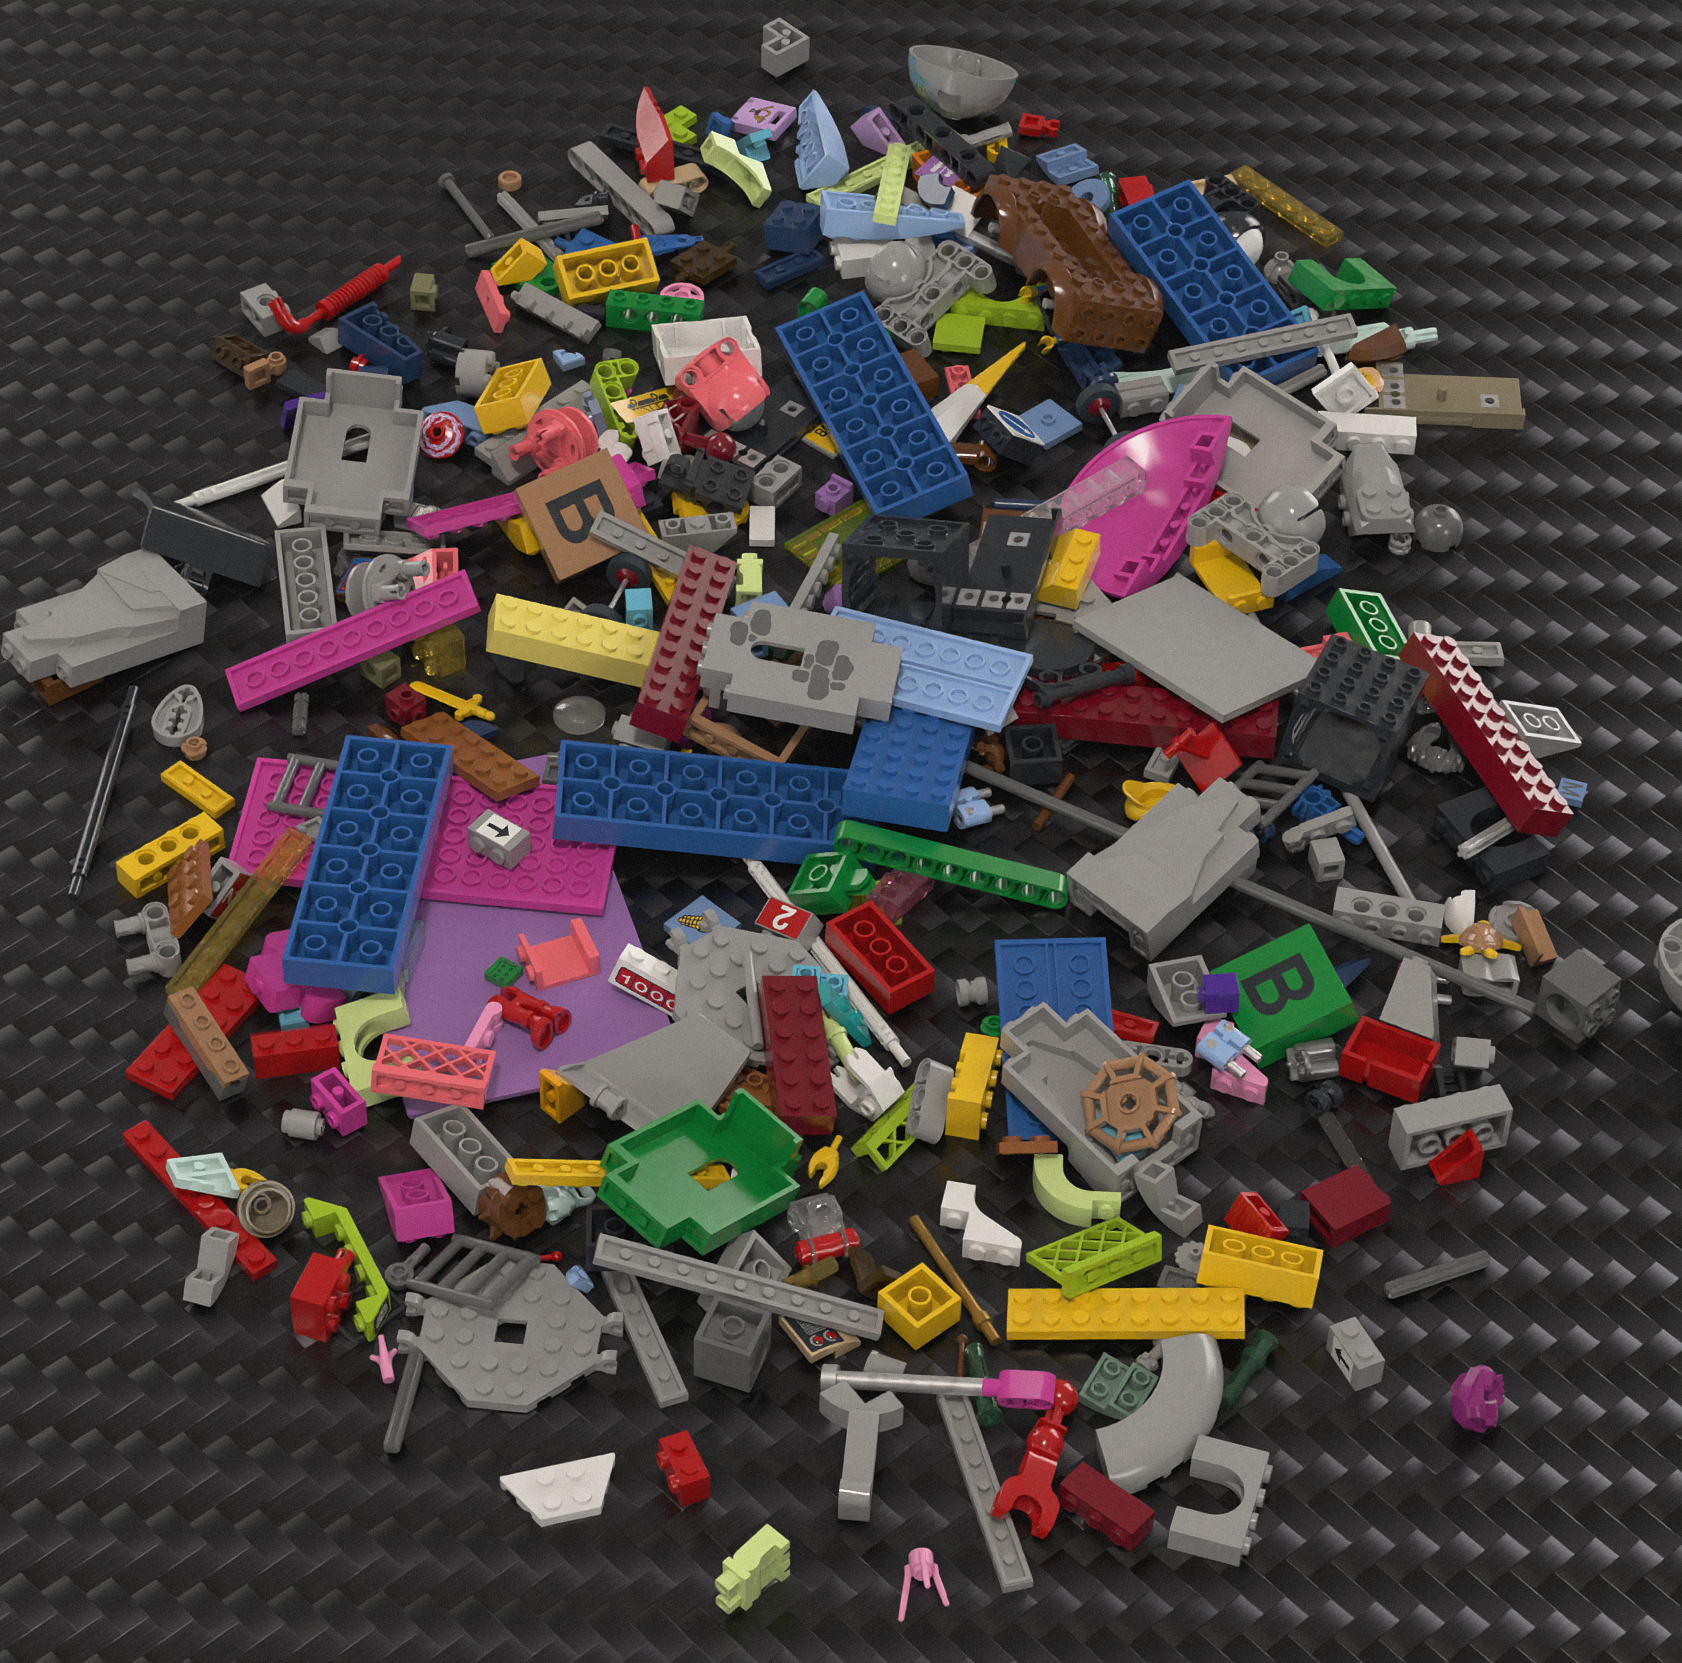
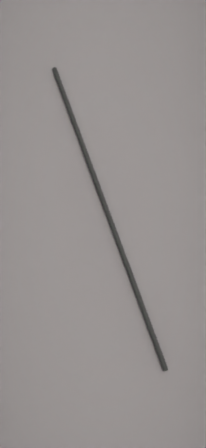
M857 716L855 726L862 729L866 717ZM967 761L964 773L1112 837L1120 839L1129 830L974 762ZM1240 876L1229 885L1233 889L1403 961L1404 957L1411 960L1413 956L1428 961V965L1431 966L1436 976L1526 1015L1532 1016L1535 1011L1536 1003Z

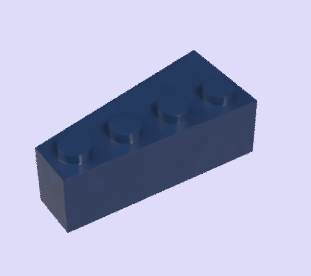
M374 301L338 318L339 344L358 356L360 354L365 355V359H368L369 363L374 366H389V375L402 377V384L404 385L422 376L423 351L408 336H403L401 329L396 324L392 325L388 321L389 316L385 312H380L378 305Z

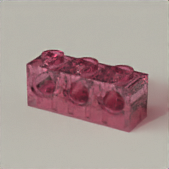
M894 869L890 873L886 872L880 882L875 885L874 889L865 898L868 899L867 902L872 900L884 915L895 924L933 889L936 879Z

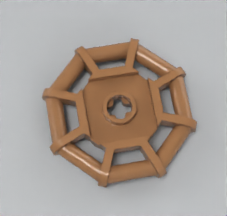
M1141 1052L1137 1056L1113 1061L1105 1060L1102 1062L1103 1066L1085 1091H1081L1080 1097L1083 1099L1086 1123L1084 1131L1086 1135L1094 1137L1111 1149L1114 1155L1117 1156L1148 1148H1158L1162 1138L1176 1119L1181 1118L1182 1111L1179 1110L1176 1080L1178 1078L1176 1074L1167 1071L1151 1060L1146 1053ZM1134 1068V1072L1122 1076H1117L1116 1071ZM1146 1069L1159 1079L1153 1083L1147 1081L1142 1077L1143 1070ZM1110 1076L1112 1080L1107 1091L1104 1090L1102 1094L1097 1093ZM1165 1087L1167 1106L1159 1104L1158 1091ZM1129 1097H1132L1134 1101H1137L1136 1105L1131 1110H1129L1127 1107H1123V1105L1128 1102ZM1095 1101L1101 1103L1102 1116L1097 1120ZM1158 1113L1166 1114L1153 1133H1151L1148 1127L1156 1121ZM1110 1124L1118 1130L1116 1139L1103 1131L1102 1127ZM1143 1131L1146 1136L1125 1141L1128 1133Z

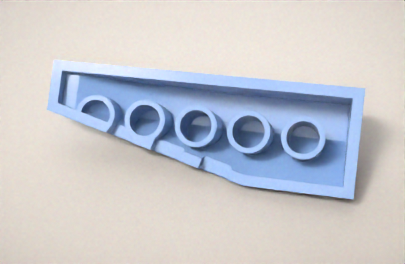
M813 90L799 106L798 125L801 127L797 132V139L800 140V145L796 146V153L799 155V158L795 160V170L799 188L802 190L834 186L840 179L843 180L847 176L850 169L845 147L837 126L817 91Z
M821 190L820 228L822 234L828 238L847 237L854 241L862 239L895 240L940 234L965 227L962 213L933 207L930 208V211H926L922 206L910 203L907 207L900 205L896 226L872 222L876 205L875 196Z

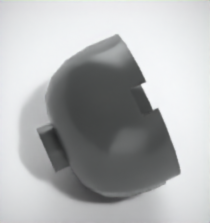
M1444 504L1428 505L1417 514L1414 521L1416 532L1412 533L1415 542L1416 539L1421 542L1422 548L1433 552H1446L1455 544L1457 547L1462 540V519L1458 512L1450 506Z

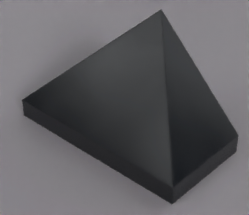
M1001 145L993 165L996 175L1005 174L1017 179L1031 163V158Z

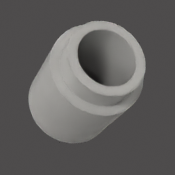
M293 1108L291 1111L285 1110L281 1130L283 1133H288L290 1137L316 1141L319 1135H323L326 1121L322 1119L320 1112Z

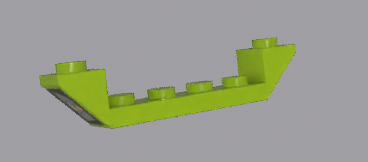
M313 1198L303 1199L305 1211L301 1212V1216L306 1229L311 1228L316 1238L335 1232L337 1240L339 1242L343 1240L345 1243L344 1251L346 1252L349 1249L355 1255L354 1263L356 1266H354L358 1281L360 1283L365 1282L367 1298L356 1302L357 1314L353 1315V1319L358 1332L363 1331L368 1342L375 1339L391 1310L389 1289L347 1208Z

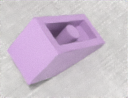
M880 107L864 114L851 126V129L863 146L887 155L889 143L894 144L898 142L905 144Z

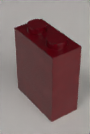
M1358 1164L1301 1191L1300 1201H1309V1222L1331 1248L1389 1220L1391 1209L1389 1196L1375 1185L1372 1177L1365 1173Z

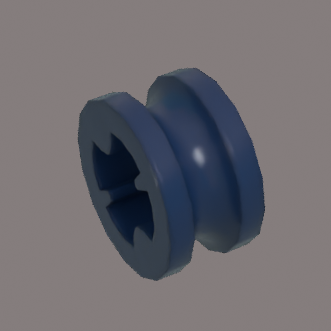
M1273 823L1263 830L1257 825L1253 828L1254 835L1261 844L1276 836Z

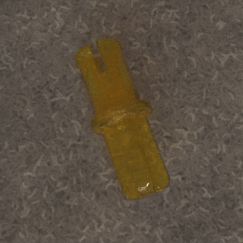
M828 1256L811 1266L804 1265L803 1270L782 1279V1283L789 1285L795 1283L794 1286L804 1289L810 1285L815 1287L818 1281L839 1270L838 1263L833 1256Z

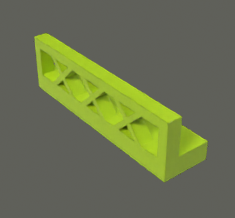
M914 1083L851 1147V1150L857 1157L869 1154L881 1171L887 1170L917 1139L906 1132ZM898 1126L905 1127L904 1141L896 1140V1128ZM881 1143L889 1144V1157L886 1160L877 1150Z

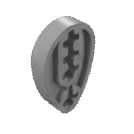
M192 685L179 686L169 693L156 708L151 723L153 735L161 744L170 747H181L186 739L193 736L200 737L204 726V710L201 696L196 687ZM179 716H180V718H181V723H178V725H177V719H176V718H179ZM177 725L178 732L174 734L173 727Z

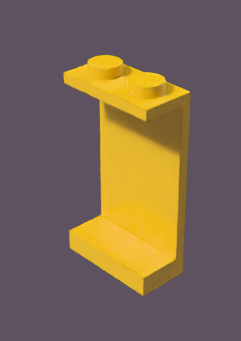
M1215 540L1202 547L1190 546L1189 563L1211 594L1244 614L1273 607L1274 597H1268L1261 592V584L1242 558Z

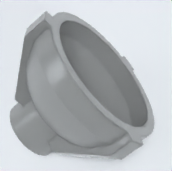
M1279 251L1275 254V258L1267 262L1263 271L1267 282L1277 284L1278 275L1291 273L1294 264L1289 260L1288 253Z

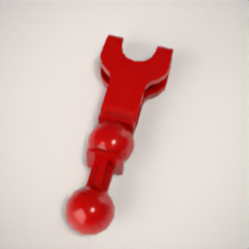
M1056 1379L1053 1407L1045 1410V1416L1040 1417L1032 1431H1030L1026 1440L1027 1451L1023 1456L1017 1476H1012L1005 1480L1001 1490L996 1493L990 1510V1516L1003 1521L1005 1514L1011 1509L1024 1511L1032 1521L1031 1534L1042 1540L1045 1539L1052 1529L1060 1508L1058 1498L1052 1491L1051 1484L1058 1458L1064 1449L1063 1437L1067 1432V1428L1061 1425L1062 1418L1072 1413L1078 1404V1393L1070 1382Z

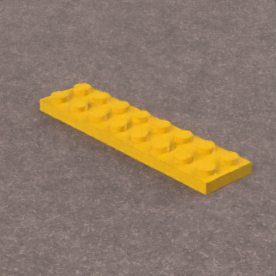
M1062 1288L1008 1289L1007 1340L1169 1339L1196 1333L1211 1335L1215 1339H1245L1244 1288H1094L1070 1299L1062 1294Z

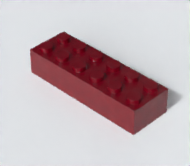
M761 976L757 994L772 1113L798 1135H831L837 1118L821 1001L817 988V976Z

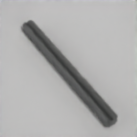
M595 211L466 244V254L468 258L511 248L520 238L528 242H534L581 230V228L585 229L602 224L601 213Z

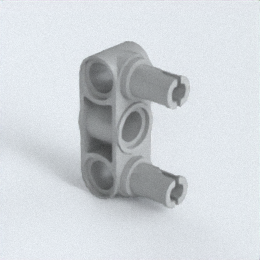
M151 902L144 906L143 911L137 913V916L114 920L117 938L140 932L146 934L150 954L126 959L129 977L152 971L164 977H173L181 972L182 963L178 939L170 934L169 913L163 903Z

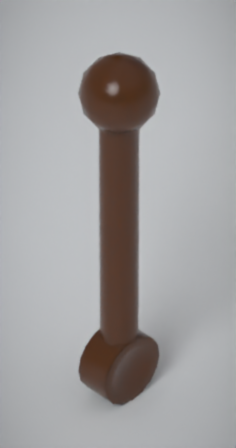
M960 1334L957 1337L959 1354L957 1375L955 1377H964L965 1345L968 1343V1337L965 1334Z

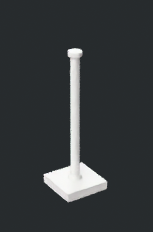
M1309 308L1312 321L1318 320V311L1315 308ZM1320 345L1332 375L1311 390L1328 412L1357 413L1379 398L1377 391L1352 362L1340 369L1330 345Z

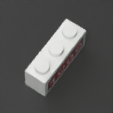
M628 943L620 955L608 982L672 1016L678 970Z

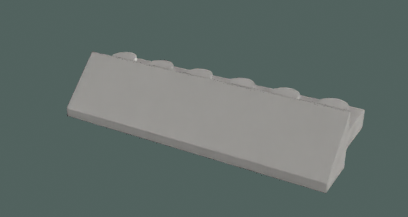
M581 380L538 407L535 414L544 409L558 410L562 407L570 406L581 410L586 415L583 407V393L586 391L592 392V389L588 383ZM528 426L522 429H515V427L506 429L503 433L493 435L474 447L475 455L492 467V474L508 486L538 468L531 455H526L514 461L508 454L510 453L508 451L509 446L521 442L522 438L527 436Z

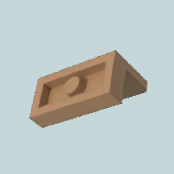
M1524 906L1518 907L1510 921L1522 945L1530 968L1556 961L1558 958L1538 909L1526 911Z

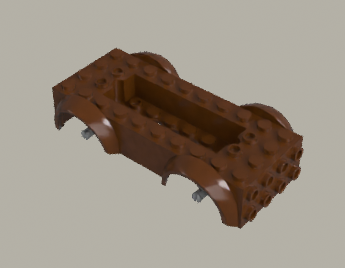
M990 174L983 191L976 197L970 214L977 219L986 218L999 222V224L990 222L988 230L991 233H999L998 245L1010 253L1027 277V286H1036L1038 282L1046 283L1049 294L1054 300L1044 298L1042 306L1045 309H1054L1051 327L1053 331L1065 342L1144 353L1151 344L1163 316V295L1157 284L1149 277L1133 273L1128 267L1127 262L1119 255L1118 250L1110 243L1107 237V221L1100 208L1087 199L1077 198L1072 192V188L1064 184L1058 186L1046 181L1034 182L1023 177L1016 179L1005 174H1000V176Z

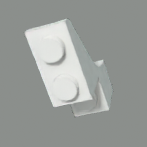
M947 1181L941 1205L940 1225L954 1229H965L962 1257L1019 1267L1021 1239L980 1212L975 1203L976 1185Z

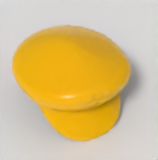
M1133 780L1125 781L1122 785L1123 792L1127 796L1124 806L1125 814L1129 819L1139 821L1175 785L1162 782L1142 783Z

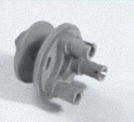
M384 554L376 557L371 562L356 565L348 576L345 590V602L350 614L354 616L390 600H404L406 593L416 590L413 577L428 576L431 569L430 564L426 560L408 562L395 555Z

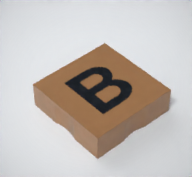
M607 448L516 488L513 493L528 527L535 534L539 542L541 554L556 585L589 571L597 564L611 560L618 554L625 553L588 535L600 510L648 533Z

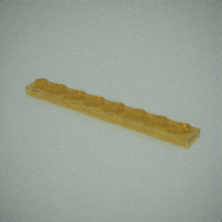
M291 827L285 831L166 985V994L172 995L191 986L198 993L313 845L311 837Z

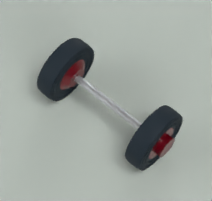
M1097 383L1087 387L1080 393L1076 400V409L1079 416L1087 423L1097 424L1106 422L1113 436L1105 443L1104 450L1112 443L1134 431L1116 432L1110 418L1119 409V395L1111 385Z
M630 553L616 555L607 567V578L610 584L617 589L610 605L591 604L581 614L624 623L619 613L613 609L622 593H625V589L648 588L653 576L650 566L642 558Z

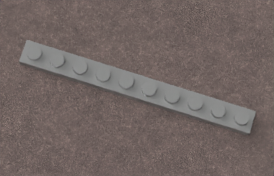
M600 1233L597 1239L592 1264L714 1297L715 1295H720L776 1314L878 1341L881 1335L885 1310Z

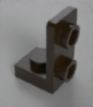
M851 1246L848 1249L851 1259L850 1264L857 1280V1288L860 1294L878 1301V1292L903 1276L902 1273L884 1265L876 1269L872 1254L855 1246Z

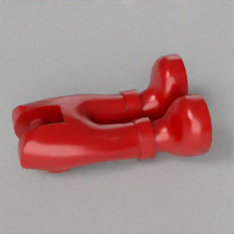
M504 986L500 990L501 996L495 994L487 1002V1004L498 1002L502 1005L501 1018L522 1025L527 1030H532L531 1043L540 1050H544L549 1046L553 1037V1031L563 1034L571 1023V1013L567 1009L560 1006H550L548 1002L539 1000L514 986Z

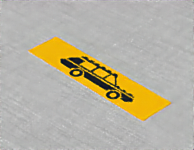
M676 385L610 404L626 423L634 422L633 419L655 410H661L662 404L672 399Z

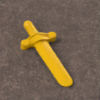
M419 681L410 684V687L415 691L457 708L458 710L455 711V719L457 721L472 715L487 721L495 719V714L492 711L479 706L482 703V696L480 694H475L473 698L466 701Z

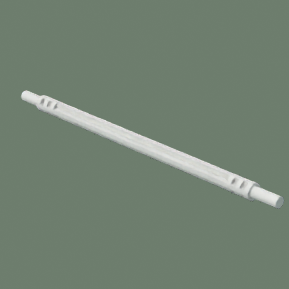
M370 433L346 440L342 457L368 449ZM287 461L193 492L192 496L174 502L188 507L194 505L198 507L285 477Z
M742 858L748 866V872L769 898L773 896L794 905L761 861ZM817 936L809 951L828 974L849 975L822 939ZM849 976L847 999L855 1010L858 1009L861 1012L867 1026L887 1051L892 1052L902 1067L909 1066L912 1060L900 1046V1040Z

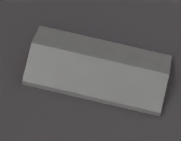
M380 530V536L343 532V553L367 555L392 554L398 557H414L430 549L446 548L444 534H441L438 538L426 539V537L413 532Z

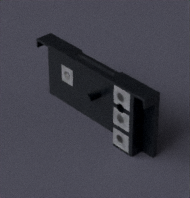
M781 379L769 389L770 394L764 399L762 416L755 425L742 431H731L728 429L722 431L729 434L736 443V454L729 463L756 472V475L767 462L772 461L777 455L784 457L802 441V438L807 433L810 434L822 424L819 414L816 413L804 389L784 379ZM794 408L796 411L791 412L789 409ZM709 428L702 436L710 437L718 432ZM693 448L692 456L695 457L697 449ZM704 452L702 459L707 460L708 457Z
M1051 508L1052 519L989 514L965 587L958 589L952 607L954 620L950 629L951 633L1027 639L1038 604L1037 596L1048 562L1053 558L1063 526L1061 508ZM1016 540H1023L1020 543L1015 542Z

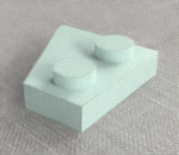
M222 1153L167 1159L166 1170L175 1187L229 1198L239 1197L240 1188Z

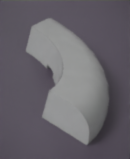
M1196 1333L1160 1340L1163 1369L1160 1380L1152 1395L1137 1411L1127 1418L1110 1426L1096 1429L1097 1454L1104 1476L1128 1493L1132 1494L1145 1489L1148 1483L1161 1476L1166 1478L1170 1475L1173 1468L1181 1462L1185 1463L1192 1457L1198 1435L1206 1436L1213 1428L1223 1397L1224 1374L1217 1340L1211 1335Z

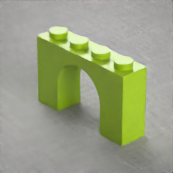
M1038 282L1036 286L1029 287L1034 290L1037 286L1046 285V283ZM972 287L951 306L950 310L951 314L986 317L985 325L1044 331L1046 324L1035 297L1027 304L1020 303L1023 296L1013 301L999 302L985 297Z

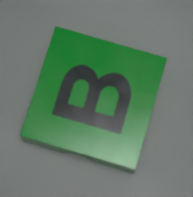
M1310 923L1210 971V974L1236 973L1240 990L1238 1012H1231L1230 1014L1239 1030L1252 1040L1250 1046L1263 1055L1262 1060L1258 1064L1256 1063L1258 1069L1286 1057V1049L1292 1048L1296 1043L1325 1038L1360 1021L1347 991Z

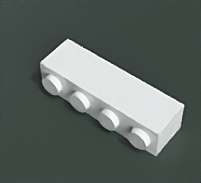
M1318 411V413L1337 424L1338 438L1330 446L1334 450L1352 451L1356 444L1381 443L1387 453L1414 455L1417 437L1416 417Z

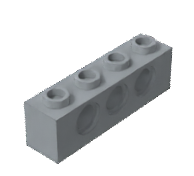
M1337 887L1332 916L1380 937L1439 947L1446 905Z

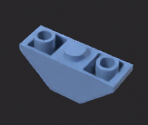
M457 400L427 406L422 409L424 411L423 420L439 411L450 412L457 416L464 427L463 443L476 447L489 439V434H483L474 411L475 406ZM441 429L437 430L436 433L440 435Z

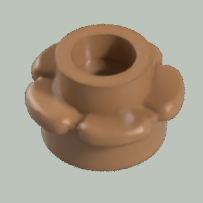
M193 736L186 739L185 743L181 745V750L185 753L187 759L193 761L200 760L206 754L207 742L202 738Z

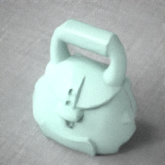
M538 1185L543 1189L546 1200L544 1212L546 1221L552 1226L570 1216L575 1208L590 1205L596 1197L595 1192L590 1186L577 1188L584 1198L579 1197L573 1186L547 1187Z

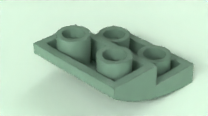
M1104 1352L1080 1391L1078 1402L1104 1415L1123 1420L1143 1405L1159 1377L1135 1362L1128 1367Z

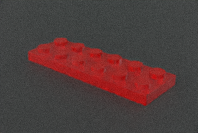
M224 964L203 986L198 995L226 1038L229 1039L261 1002L244 981L246 973ZM168 1024L126 1070V1077L173 1101L200 1070L171 1025Z

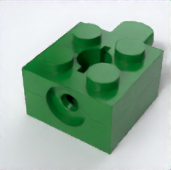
M850 850L807 854L787 896L795 906L807 910L814 915L846 913L853 897L868 895L874 889L876 882L873 876L870 875V872L866 868L863 869Z

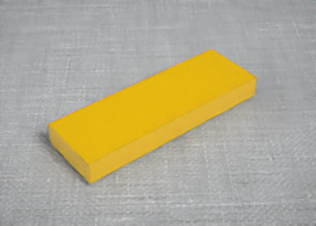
M181 760L161 773V781L214 819H217L235 806V799Z

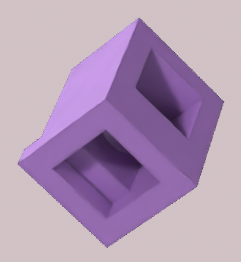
M834 473L831 475V480L815 493V508L834 518L853 503V483Z

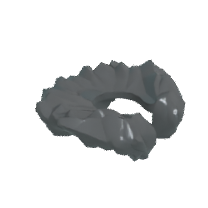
M1439 722L1429 723L1427 726L1421 727L1419 732L1415 733L1406 744L1408 760L1411 759L1417 763L1418 767L1422 766L1424 770L1428 769L1430 773L1435 771L1445 774L1457 771L1461 773L1465 765L1470 764V761L1450 732L1448 742L1451 749L1449 752L1441 747L1431 746L1433 742L1439 739L1441 733Z

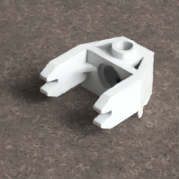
M855 1047L851 1051L854 1057L848 1054L844 1059L848 1070L862 1084L854 1086L846 1068L837 1065L833 1069L836 1075L831 1073L833 1091L848 1107L874 1122L905 1091L896 1079L891 1067L885 1071L866 1050Z

